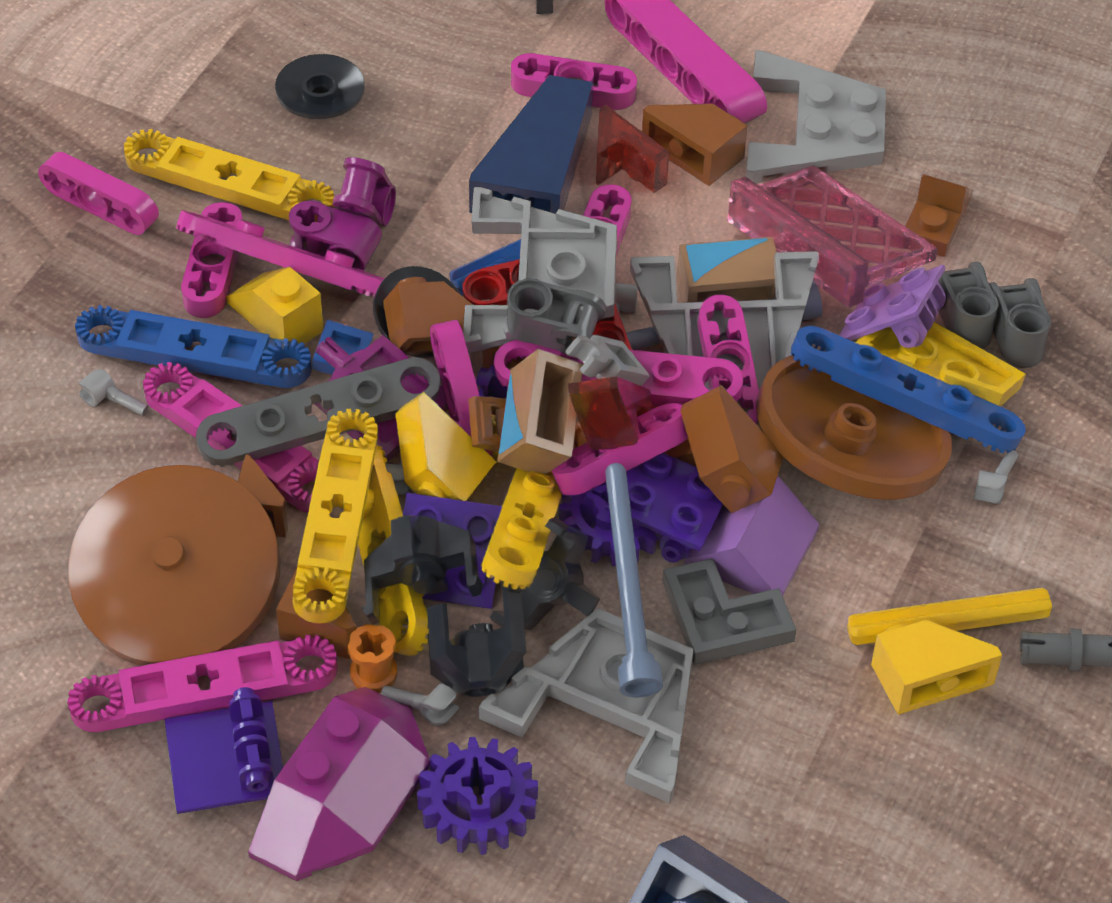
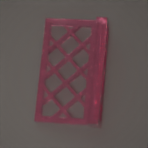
M814 165L757 185L746 176L731 181L727 221L750 238L773 237L777 253L818 251L819 260L813 280L820 288L848 308L863 302L866 287L936 260L938 248ZM809 184H813L814 186H816V187L819 188V189L802 188V187H803V186H806V185H809ZM781 200H790V201H789V203H787V202H782ZM795 201L822 204V207L795 204ZM827 205L847 207L850 210L828 208ZM810 220L820 221V224L812 223ZM825 222L853 225V227L825 225ZM858 226L878 228L881 231L858 229ZM840 241H843V242H851V244H850V245H845V244L841 243ZM856 243L884 246V249L856 246ZM889 247L909 249L912 252L889 250ZM869 263H878V265L868 268Z

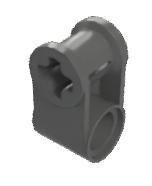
M977 261L971 262L968 268L944 271L938 282L946 294V302L939 313L946 329L981 349L986 348L992 339L998 300L987 281L983 265Z
M526 278L514 283L508 291L507 326L510 334L521 342L537 344L567 354L565 351L572 344L573 337L577 338L579 335L589 339L592 337L596 323L603 319L607 308L604 301L593 293L583 290H572L538 279ZM525 309H535V310H537V311L530 313V312H524V311H522V310H525Z
M1028 278L1024 280L1023 284L998 286L997 283L990 282L989 285L998 300L993 331L1000 347L1001 355L1005 361L1017 367L1029 368L1036 366L1042 361L1051 325V317L1043 302L1039 283L1035 278Z

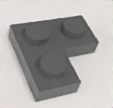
M713 559L663 569L662 582L686 645L693 648L692 661L694 665L795 642L796 628L779 588L729 599Z

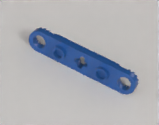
M98 305V309L90 307L88 312L84 310L81 312L82 316H78L76 319L77 323H75L79 345L85 351L93 354L154 365L163 363V366H167V362L172 363L173 366H176L178 363L181 365V368L186 367L188 371L281 388L296 387L304 383L312 372L311 354L308 347L305 348L303 342L299 344L295 339L291 342L287 338H283L284 340L270 338V334L135 310L123 312L116 309L112 310L110 306H107L105 309L102 305ZM99 325L112 327V330L108 331V335L103 333V337L100 334H97V337H95L94 333L90 335L89 332L92 328ZM193 342L201 343V345H196L193 351L185 349V347H191ZM285 358L295 359L299 362V364H296V368L292 366L289 371L288 368H285V371H282V367L277 369L275 363Z
M815 326L802 327L798 330L791 345L790 353L794 356L793 359L796 362L801 361L799 365L802 367L807 364L809 365L808 370L812 371L815 368L818 373H827L832 376L830 379L961 438L968 440L969 437H972L978 442H983L982 446L984 447L992 446L991 451L995 452L996 449L999 450V453H1004L1005 450L1007 453H1010L1012 450L1015 451L1026 432L1023 421L1013 412L973 395L962 386L950 385L882 355L871 346L857 344L823 328Z

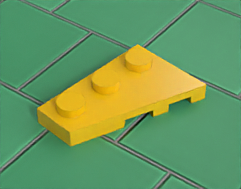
M935 322L928 330L923 343L917 347H903L891 327L865 335L855 342L860 345L871 346L882 355L950 385L962 386L973 395L998 406H1002L1021 389L1026 376L1024 372Z

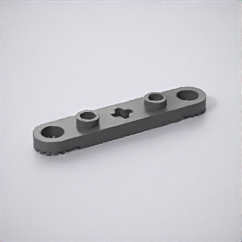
M408 358L216 413L205 418L197 429L196 441L198 452L203 457V460L208 461L210 465H220V467H225V465L232 466L236 462L243 461L246 454L257 459L325 439L327 423L330 421V417L333 415L337 416V412L341 410L344 413L346 409H351V412H356V409H359L363 414L366 411L369 413L370 418L374 417L375 423L396 418L395 414L402 406L421 394H412L403 389L401 381L405 379L406 375L407 377L411 373L413 375H416V373L419 376L423 375L429 384L424 393L433 401L437 399L439 394L440 375L431 362L422 358ZM320 403L323 409L332 408L327 411V420L319 422L315 415L307 416L312 412V404ZM225 428L236 435L237 440L235 444L226 450L214 449L207 442L209 435H212L213 431L217 432L218 429L223 431ZM354 429L345 430L340 434L353 431Z

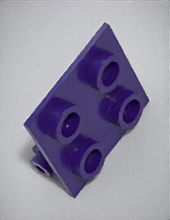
M661 453L626 471L632 522L662 535L660 541L662 557L668 562L675 563L685 559L691 548L700 551L723 503L700 479L697 467ZM608 501V503H607V505H606V507H605V510H607V511L610 512V510H609V501Z
M406 493L403 516L430 517L439 522L468 530L476 543L478 575L484 585L481 595L473 597L467 587L465 565L447 570V591L433 595L425 594L422 599L492 609L496 583L493 582L495 577L488 578L486 573L482 571L481 564L502 506Z
M243 687L234 691L233 698L229 702V708L164 719L177 814L268 799L274 780L283 769L273 701L262 703L261 697L256 695L252 688Z

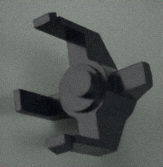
M408 515L391 520V535L364 560L366 606L362 607L371 624L380 623L379 589L403 583L413 587V590L419 594L433 595L448 590L447 570L465 565L467 587L473 597L481 595L484 585L478 575L476 543L468 530L439 522L430 517Z
M556 517L549 519L545 527L556 533L557 537L549 550L543 552L539 568L530 587L522 589L525 630H532L555 605L570 604L588 616L594 611L600 601V598L584 585V574L580 566L588 536L576 528L566 525ZM494 610L490 616L491 621L501 628L505 627L504 612Z
M504 581L501 582L505 627L493 630V625L490 623L473 624L469 626V630L456 633L450 641L447 604L441 603L426 607L428 615L427 629H429L430 674L449 686L458 694L467 697H481L499 693L512 681V677L524 668L523 656L526 654L521 594L523 590L519 586L517 589H512L509 583L507 588L503 586Z

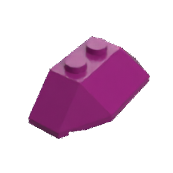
M367 687L334 696L274 780L248 851L249 858L295 881H299L312 876L314 871L334 867L374 851L419 784L420 772L427 771L430 767V758L412 709Z

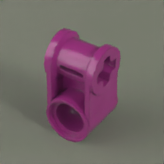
M357 157L345 158L343 164L346 171L340 194L334 196L333 205L339 210L364 215L379 225L387 226L394 212L396 187L392 185L385 173V169L381 165Z
M303 201L296 204L290 210L289 223L290 227L294 230V235L290 240L291 246L325 257L327 250L354 258L352 267L365 271L382 239V231L377 223L364 215L348 213L326 206L318 201ZM315 214L318 216V222H315ZM303 241L306 242L307 249H304Z

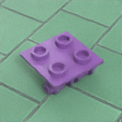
M944 264L927 271L923 267L914 269L904 275L900 281L885 286L884 283H877L867 288L859 296L860 302L855 310L845 319L846 325L839 336L852 341L891 327L903 347L912 348L921 345L928 330L936 320L940 309L946 302V294L938 282L946 269Z

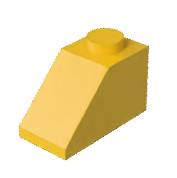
M290 266L264 272L226 296V302L260 333L270 334V338L280 340L287 338L291 342L295 339L297 343L303 342L305 344L323 332L321 293Z
M424 392L402 406L395 414L405 484L419 495L467 501L497 461L484 449L472 447L471 437Z
M923 620L910 625L897 624L889 627L883 633L877 634L871 665L899 715L994 685L1002 653L995 645L931 621Z

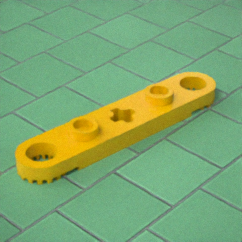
M143 129L140 130L139 134L136 132L132 133V137L128 136L126 138L127 142L123 144L126 164L137 173L285 220H289L290 210L296 204L307 200H319L322 204L335 208L333 205V190L331 191V187L329 185L325 186V183L322 181L318 184L317 180H305L301 178L300 174L178 136L174 139L165 134L161 135V132L158 130L154 133L153 129H148V132H144ZM146 148L157 150V153L153 152V156L148 154L147 158H145V154H142L140 157L138 152ZM315 214V222H318V216Z
M346 409L344 413L341 410L337 412V416H331L330 421L327 423L324 444L322 445L297 564L296 577L293 584L294 610L301 618L312 623H327L337 619L344 612L347 604L378 438L377 423H375L374 417L370 418L369 413L365 411L363 414L359 409H356V412ZM354 429L362 432L364 436L363 438L360 437L358 442L356 439L350 442L348 438L344 441V437H340V433L345 430ZM333 507L343 508L340 518L330 517ZM315 589H324L331 592L334 596L332 601L329 599L326 604H324V601H320V605H317V601L311 603V599H307L306 594Z
M378 444L358 541L363 566L364 560L391 535V520L403 516L392 474L387 472L385 463L387 459L383 457L386 453L382 450L383 447ZM403 583L379 589L380 623L378 624L392 631L396 640L394 653L415 656L418 654V651L421 652L423 650L422 643L427 644L429 640L425 637L426 634H429V629H427V608L424 606L422 599L425 594H419L413 590V587ZM403 624H406V625L408 624V629H407L406 634L401 633V631H406V628H405V627H402Z
M516 468L481 564L482 571L486 573L488 578L495 577L493 582L498 584L500 581H504L503 586L507 588L510 583L512 589H517L518 586L521 589H525L526 587L529 588L532 584L550 533V529L545 527L549 519L555 517L562 495L552 471L545 475L540 472H528Z

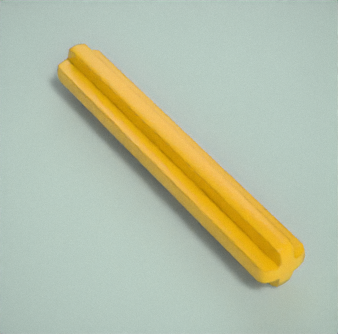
M1035 588L850 615L848 617L847 631L851 643L861 645L875 643L877 634L883 633L891 626L897 624L910 625L923 620L959 631L1048 618L1051 613L1052 602L1047 589Z

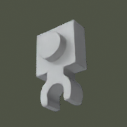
M579 335L565 351L569 356L577 357L584 362V365L579 369L582 374L588 377H596L610 388L618 386L639 390L650 377L623 341L593 335L589 339Z

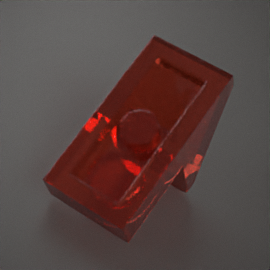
M607 105L599 109L596 184L600 185L623 169L631 179L640 182L653 193L666 186L669 151Z
M617 376L568 383V394L586 441L591 449L601 450L638 443L637 412L652 410L650 389Z

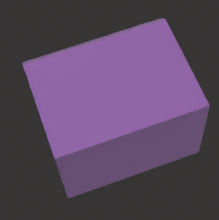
M777 476L771 496L732 514L723 505L701 550L698 551L691 548L688 556L685 558L684 565L713 559L723 582L753 594L779 588L783 596L818 532L819 523L781 478Z

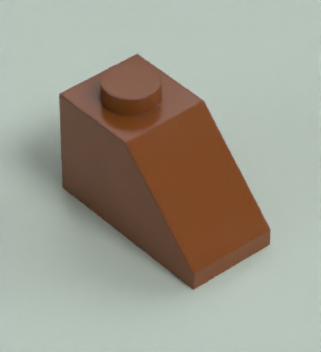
M714 104L648 105L643 109L641 142L708 186L744 159L747 125Z
M423 277L403 279L397 283L383 301L390 341L405 355L434 354L430 337L431 325L457 320L463 331L465 305L473 304L444 281L426 282V279Z
M720 385L683 404L680 412L700 479L731 514L771 496L783 456L726 389Z

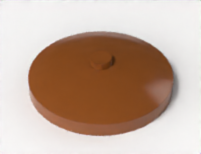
M792 355L778 361L767 372L757 395V418L764 434L775 445L777 451L800 471L842 492L881 500H898L914 497L926 492L938 482L952 452L950 432L830 380L832 376L827 373H818L815 368L812 371L808 370L809 365L806 364L802 367L799 365L801 361L796 362Z
M168 465L145 470L130 476L116 484L96 501L85 515L74 536L68 561V580L76 610L93 636L115 655L126 661L143 666L234 649L244 642L262 622L275 598L280 578L281 558L276 533L266 511L256 497L242 484L221 472L193 465Z

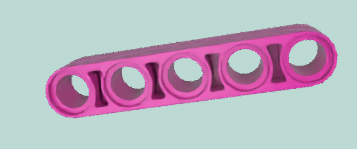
M670 0L604 1L607 17L614 28L693 104H714L726 113L735 116L744 124L766 113V96L757 81Z

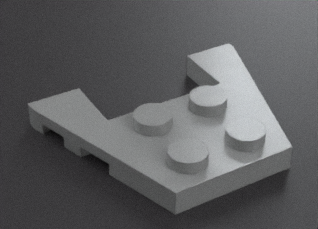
M755 50L753 79L757 81L762 90L798 94L795 145L749 142L745 183L763 182V176L782 173L784 179L800 177L801 170L825 167L827 172L882 164L885 143L886 89L765 51Z
M474 187L471 220L473 234H521L519 280L533 278L568 289L593 293L606 304L607 309L603 319L614 316L617 225L558 209L557 213L554 214L531 207V201L518 197L508 201L493 197L492 190ZM465 305L463 335L468 353L497 347L517 340L510 334L507 326V305ZM525 309V310H522V311L532 313V312H536L537 310H535V309Z
M818 251L775 253L773 264L776 300L737 301L744 315L759 390L771 367L778 361L791 356V345L800 329L819 260ZM674 256L631 257L630 272L664 353L703 357L697 326L699 310L703 302H677ZM714 311L710 321L717 322L720 332L719 342L727 340L726 328L728 320L731 318H724L722 311ZM723 354L718 357L733 362L741 371L743 370V363L736 355ZM705 382L704 386L710 390L709 382Z
M597 608L551 645L548 655L533 667L525 666L512 677V684L496 697L491 694L483 700L479 706V719L523 738L546 698L550 696L640 735L645 739L626 771L625 784L670 804L674 795L693 648L645 628L648 652L652 653L654 660L658 661L661 665L663 688L658 693L647 697L634 698L625 696L620 692L618 667L622 664V658L627 655L623 620L618 616Z

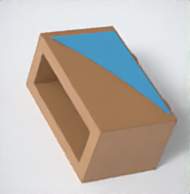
M773 237L679 245L677 280L682 302H704L714 295H727L736 301L770 300L776 298L773 259L777 251Z
M537 349L510 370L498 462L528 472L535 471L546 475L572 457L582 372L579 369L583 366L582 363Z

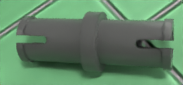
M1070 628L1069 633H1042L1022 630L1020 635V652H1022L1020 654V664L1068 665L1069 671H1080L1082 666L1112 667V635L1082 634V630L1079 628Z

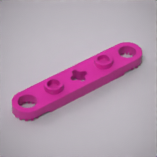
M181 210L177 221L176 229L195 237H198L199 234L202 239L216 242L215 244L282 267L290 266L299 273L349 290H355L366 296H375L374 293H376L377 288L385 279L384 277L352 267L354 262L352 257L331 250H327L325 257L265 237L263 236L264 227L238 219L236 226L201 214Z
M513 340L502 345L494 357L496 377L503 387L507 386V389L510 377V370L506 368L508 366L507 362L511 363L512 358L517 360L518 356H520V359H523V356L527 358L537 349L582 363L583 365L584 362L559 350L519 340ZM630 350L650 375L639 390L618 386L610 388L596 377H588L582 374L579 398L655 406L670 403L683 405L709 392L710 390L704 386L705 382L709 381V377L713 379L714 375H716L717 378H720L721 375L722 379L727 378V381L731 382V386L726 391L737 402L738 400L740 401L741 394L743 393V376L739 367L726 359Z
M167 362V366H163V363L158 364V368L152 367L150 373L147 372L145 379H143V389L147 404L195 438L197 429L205 418L242 406L204 379L200 380L189 373L186 367L181 368V365L178 363L176 366H173L170 362ZM172 382L180 385V389H176V393L171 391V395H168V392H165L164 395H162L161 391L157 393V388L164 383ZM224 428L223 431L221 429H218L217 432L213 431V434L209 435L207 442L214 449L226 450L232 447L237 439L232 441V431L229 432ZM298 446L257 459L252 458L287 502L303 512H309L312 493L311 496L306 491L303 493L302 487L316 479L319 460L312 456V452L303 446ZM243 461L234 463L236 467L241 469Z
M305 635L304 639L299 637L293 641L279 643V640L122 669L118 670L119 673L112 675H102L101 677L91 675V679L85 677L81 679V683L77 682L73 685L74 689L69 691L67 703L71 719L77 727L88 732H102L164 720L165 718L228 708L234 691L243 687L252 688L255 694L261 697L262 701L317 691L325 688L335 679L338 671L337 654L333 644L330 645L326 638L322 640L317 635H315V638ZM306 656H318L325 663V665H321V669L317 668L314 673L313 670H309V673H307L304 669L301 671L300 667L296 668L297 662ZM208 676L210 689L200 690L198 677ZM93 696H105L110 699V706L107 705L105 707L106 710L101 709L98 714L97 711H93V714L89 710L85 712V709L82 707L83 703Z

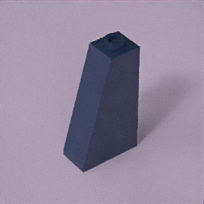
M552 75L546 78L471 173L469 178V213H472L474 187L492 190L493 197L512 201L514 197L531 201V207L554 214L557 213L558 209H565L592 116L593 82Z

